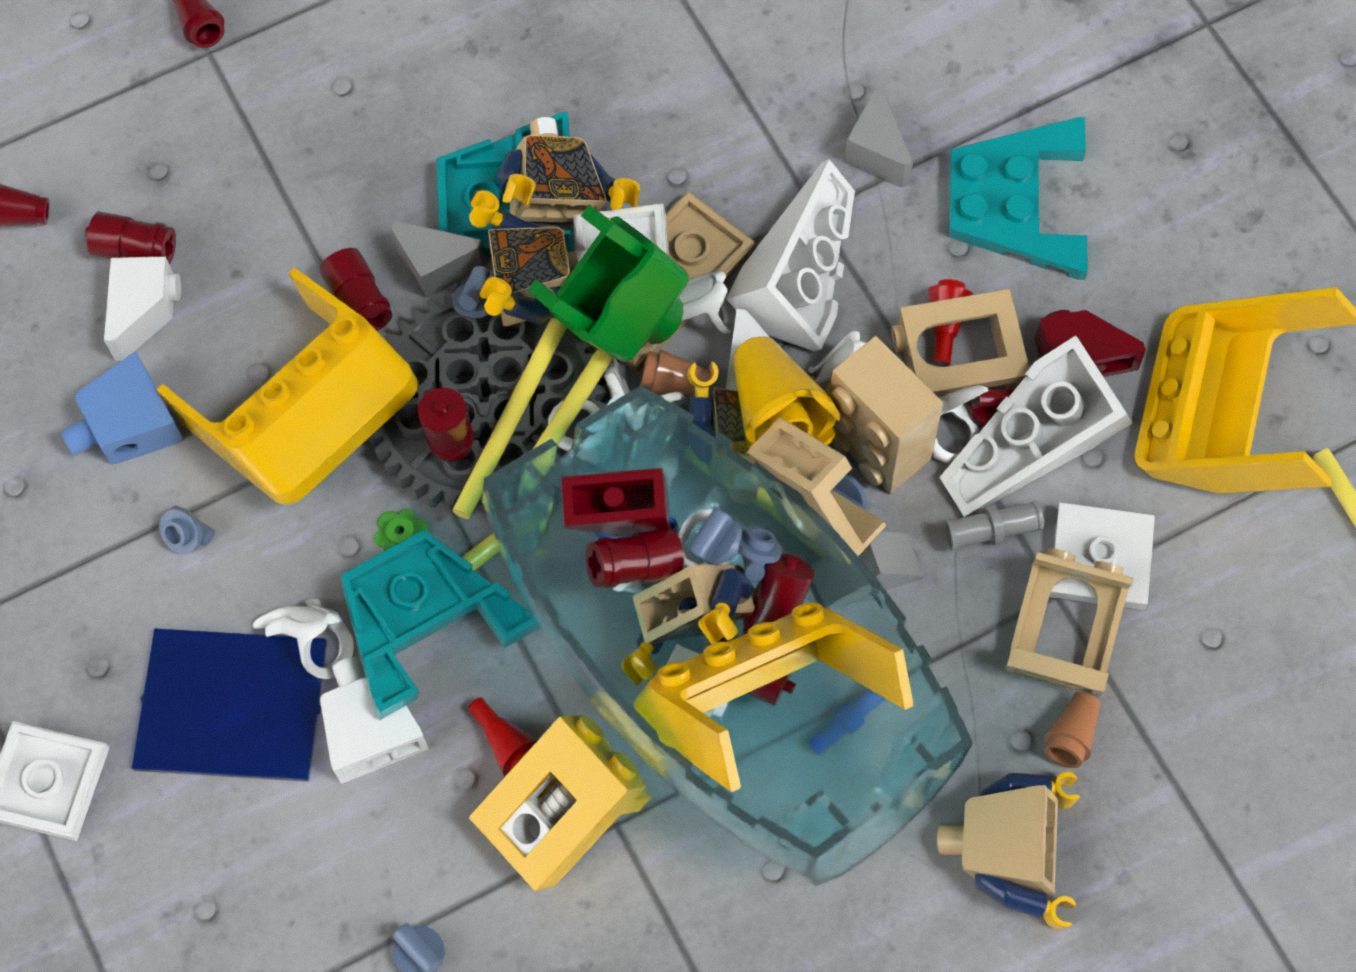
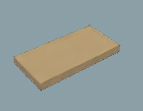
M689 191L666 213L668 255L687 271L689 279L708 272L721 271L727 275L723 282L724 284L756 249L757 243ZM689 319L683 320L677 331L668 340L661 344L653 345L646 342L632 360L621 362L637 374L644 367L648 351L657 353Z

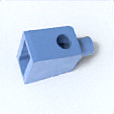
M137 352L127 356L76 393L74 398L85 419L60 431L73 456L99 444L110 464H118L184 441Z

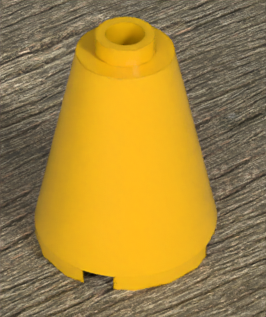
M759 336L743 342L734 353L733 363L745 441L748 449L779 417L828 446L836 435L833 429L836 419L840 422V414L832 398L772 338Z

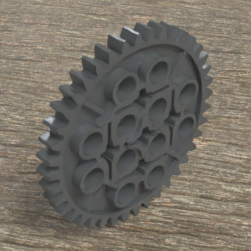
M446 292L444 293L445 305L440 307L432 299L427 300L429 313L423 314L414 308L411 310L414 319L412 325L402 320L397 322L401 336L389 333L385 335L386 341L409 364L415 376L424 377L426 380L417 387L414 396L373 433L369 440L372 446H377L374 450L379 462L386 461L384 466L389 476L398 474L397 481L402 489L412 484L411 490L414 498L417 500L428 492V501L430 507L433 508L445 499L447 511L452 514V510L484 449L480 446L483 444V438L491 436L551 318L542 324L524 321L510 326H503L501 314L497 316L488 314L482 318H470L455 311L452 295ZM568 328L536 388L538 395L536 402H534V426H532L530 404L528 403L477 505H482L486 517H491L494 505L500 504L505 515H510L513 501H517L523 509L529 507L528 496L534 495L537 499L545 502L546 494L544 488L549 486L560 493L562 491L560 477L576 476L573 463L584 467L589 464L588 459L557 446L535 482H527L519 475V469L548 426V421L545 419L550 415L555 406L564 401L594 354V346L581 340ZM506 331L518 333L517 336L509 340L498 338L500 334ZM461 333H468L472 335L468 340L463 342H455L452 340L456 335ZM482 353H491L489 354L488 361L480 362ZM554 370L566 373L557 380L545 377L546 374ZM509 372L519 375L517 379L511 382L498 380L500 376ZM604 372L587 399L603 412H605L607 407L603 402L609 400L608 388L602 386L606 384L604 377L606 372ZM459 375L472 376V379L465 384H455L452 382ZM439 382L441 388H450L461 394L465 400L469 417L474 419L470 423L474 435L473 445L469 453L460 459L471 460L474 464L464 471H457L452 468L458 461H443L432 454L428 448L422 427L415 430L406 428L410 421L419 419L418 406L420 400L429 391L439 388ZM489 396V402L483 403V397ZM581 408L565 436L571 439H579L584 432H590L591 429L584 427L581 421L591 414ZM515 457L522 460L515 468L506 469L499 466L506 458Z

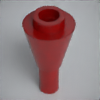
M952 279L939 280L938 285L928 288L929 303L974 294L970 290L965 289V283ZM962 322L933 327L935 343L932 364L942 367L950 366L954 338L957 337Z
M482 697L473 700L468 706V712L484 729V734L503 775L506 776L538 740L505 718L499 717Z

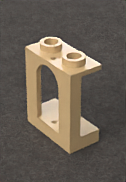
M1010 289L901 307L897 325L891 326L895 352H903L906 366L936 396L947 395L976 385H982L987 388L1005 385L1006 390H1015L1026 377L1025 373L1030 368ZM988 317L998 358L948 367H935L927 364L920 357L917 350V341L926 329Z
M779 417L747 451L750 459L789 519L853 561L886 527L884 521L832 490L852 469L846 457ZM792 488L797 490L804 496V499L801 502L797 498Z
M1047 548L1046 554L1037 552L1033 559L1004 671L1100 697L1105 691L1109 675L1107 670L1128 589L1131 587L1134 578L1123 575L1124 568L1118 565L1095 561L1094 567L1075 562L1076 555L1070 552ZM1068 578H1077L1087 582L1094 589L1097 597V609L1082 665L1034 653L1050 593L1056 584Z

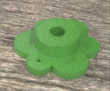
M403 509L399 514L388 511L379 517L378 526L380 530L375 533L374 541L377 546L384 547V551L422 530H426L429 533V527L424 520L415 519V514L410 509Z

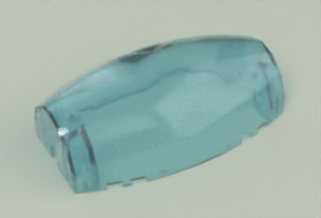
M639 386L578 422L575 427L573 444L570 450L560 459L555 461L557 444L551 438L484 478L482 502L497 544L527 609L558 659L601 715L623 740L663 781L710 821L757 854L810 884L818 886L844 875L868 859L896 836L937 796L960 767L973 742L947 686L941 688L931 671L929 664L932 658L924 645L917 647L904 627L906 621L904 614L879 580L844 539L790 486L776 478L757 461L752 465L732 450V440L720 432L716 437H713L693 424L694 415L676 404L668 402L662 396L647 388ZM663 468L668 484L670 517L676 519L678 529L690 515L700 510L714 509L716 507L737 522L742 531H746L751 527L770 531L775 535L776 541L782 546V553L796 555L814 570V577L803 604L818 603L823 608H828L903 649L914 706L904 710L820 660L792 672L789 680L797 683L792 695L783 691L775 707L748 694L739 696L729 701L722 718L715 715L711 718L728 729L741 788L733 792L729 791L694 766L675 748L666 746L661 742L657 731L634 708V700L658 672L657 670L649 679L643 680L636 686L621 666L623 660L639 648L637 639L642 630L632 597L636 594L626 591L617 592L613 588L595 587L590 582L585 566V550L590 542L597 541L599 537L593 532L565 529L561 477ZM705 521L697 523L692 528L690 536L685 542L686 549L689 548ZM688 551L689 555L692 556L697 562L702 561L700 558L696 557ZM737 552L726 565H740L744 569L742 555ZM750 581V583L756 588L758 581ZM743 619L734 623L739 630L736 637L743 635ZM705 635L664 641L658 654H649V656L660 669L667 664L676 644L701 654L708 646L709 641Z

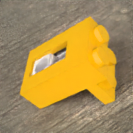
M560 716L469 816V819L534 891L556 886L620 815L639 812L652 798L644 790L646 785L638 774L639 771L636 765L624 754L614 752L610 748L608 741L604 738L605 735L602 729L587 716ZM571 802H572V803H575V804L569 809L568 805H569ZM564 809H565V810H568V811L565 813V815L562 817V812H563V810H564ZM532 815L537 818L540 824V835L537 839L531 834L529 829V821Z

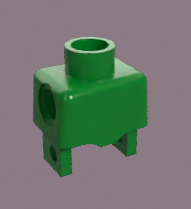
M588 205L581 217L600 231L599 235L557 293L536 279L527 291L545 305L556 319L581 340L621 361L627 362L638 354L646 342L652 345L661 344L677 331L684 313L683 303L679 296L688 284L689 275L682 266L622 218L616 216L609 219L594 207Z

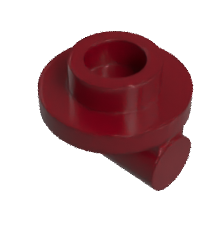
M988 387L989 391L966 402L970 416L978 424L985 426L997 412L996 408L1006 396L1009 397L1014 390Z

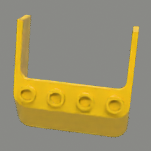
M295 267L288 272V275L308 308L331 325L231 415L221 422H210L164 384L156 389L177 420L185 428L279 504H292L303 499L414 396L418 387L417 378L409 364L364 317Z
M1337 287L1186 305L1173 311L1166 319L1161 333L1134 457L1136 464L1152 478L1213 493L1330 487L1332 478L1305 451L1250 455L1274 340L1285 332L1356 325V308Z
M818 603L799 605L792 610L791 614L773 622L756 624L748 630V633L728 642L711 644L703 650V653L686 661L672 662L662 666L633 703L637 722L641 728L731 792L741 788L728 729L705 715L704 712L818 660L904 710L914 706L903 649L828 608H823Z

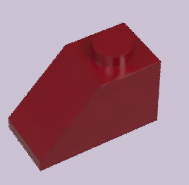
M1069 310L1054 311L1046 315L1045 318H1040L1035 335V343L1040 358L1072 337L1077 336L1103 377L1138 371L1146 352L1144 342L1087 310L1076 312Z
M663 468L561 477L565 529L623 537L632 536L638 532L671 528L668 484Z

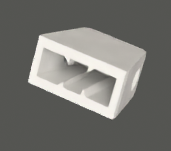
M349 657L333 665L332 670L339 687L322 694L320 702L331 766L341 784L429 750L422 731L407 706L402 707L382 720L378 719L364 668L359 657Z

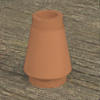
M660 349L659 353L648 351L640 387L650 389V394L657 395L671 392H682L684 396L695 394V387L690 384L687 378V370L692 363ZM696 365L695 375L698 380L706 382L710 378V370Z
M1075 692L1072 699L1044 735V742L1046 744L1044 753L1054 763L1066 768H1079L1083 761L1090 758L1099 710L1101 708V702L1095 696L1086 692Z

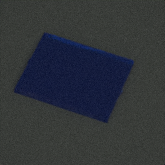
M154 628L144 694L140 698L142 708L132 769L142 772L309 782L317 719L321 713L319 703L323 679L316 678L306 671L301 663L297 638L291 636L272 635L266 637V635ZM314 638L311 643V659L318 667L325 666L328 641L324 638Z

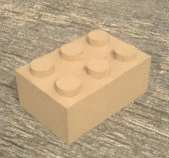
M875 335L832 370L830 397L840 414V422L836 419L833 427L836 435L831 443L841 453L845 454L848 451L859 463V469L867 481L874 486L880 484L891 494L931 461L943 402Z

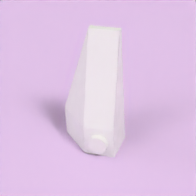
M829 159L819 165L742 266L726 298L735 310H747L769 336L812 351L822 349L837 317L839 303L833 300L835 280L842 279L844 265L838 259L841 240L849 236L855 190Z
M1077 336L1072 337L1034 362L1025 373L1026 377L1009 397H1005L996 408L997 412L978 434L972 437L939 477L964 517L980 511L1086 453L1132 424L1127 412Z

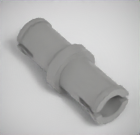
M1037 500L1000 510L996 506L984 508L982 514L955 520H945L943 522L944 538L950 551L956 550L959 547L987 541L992 545L1004 542L1005 537L1044 529L1043 512Z

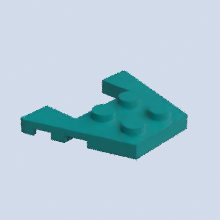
M568 112L553 115L552 118L556 121L558 135L570 137ZM530 124L515 129L516 134L493 143L490 139L436 158L440 231L480 239L484 255L492 257L488 230H492V224L489 223V225L483 228L472 225L469 214L473 207L470 202L478 191H489L499 201L500 206L497 212L506 210L510 213V203L502 201L504 194L497 187L495 176L506 154L515 150L523 137L531 135ZM563 230L567 252L575 251L574 230Z
M1076 117L951 149L949 158V237L1004 255L1006 251L1030 259V264L1044 269H1047L1049 265L1069 272L1068 277L1085 280L1088 273L1087 235L1039 233V160L1083 161L1086 153L1085 117Z
M426 530L420 531L341 575L344 597L374 710L379 720L418 699L419 690L395 657L396 654L474 610H478L504 648L541 628L543 621L538 612L531 607L526 609L510 597L508 590L497 582L491 584L472 570L473 565Z

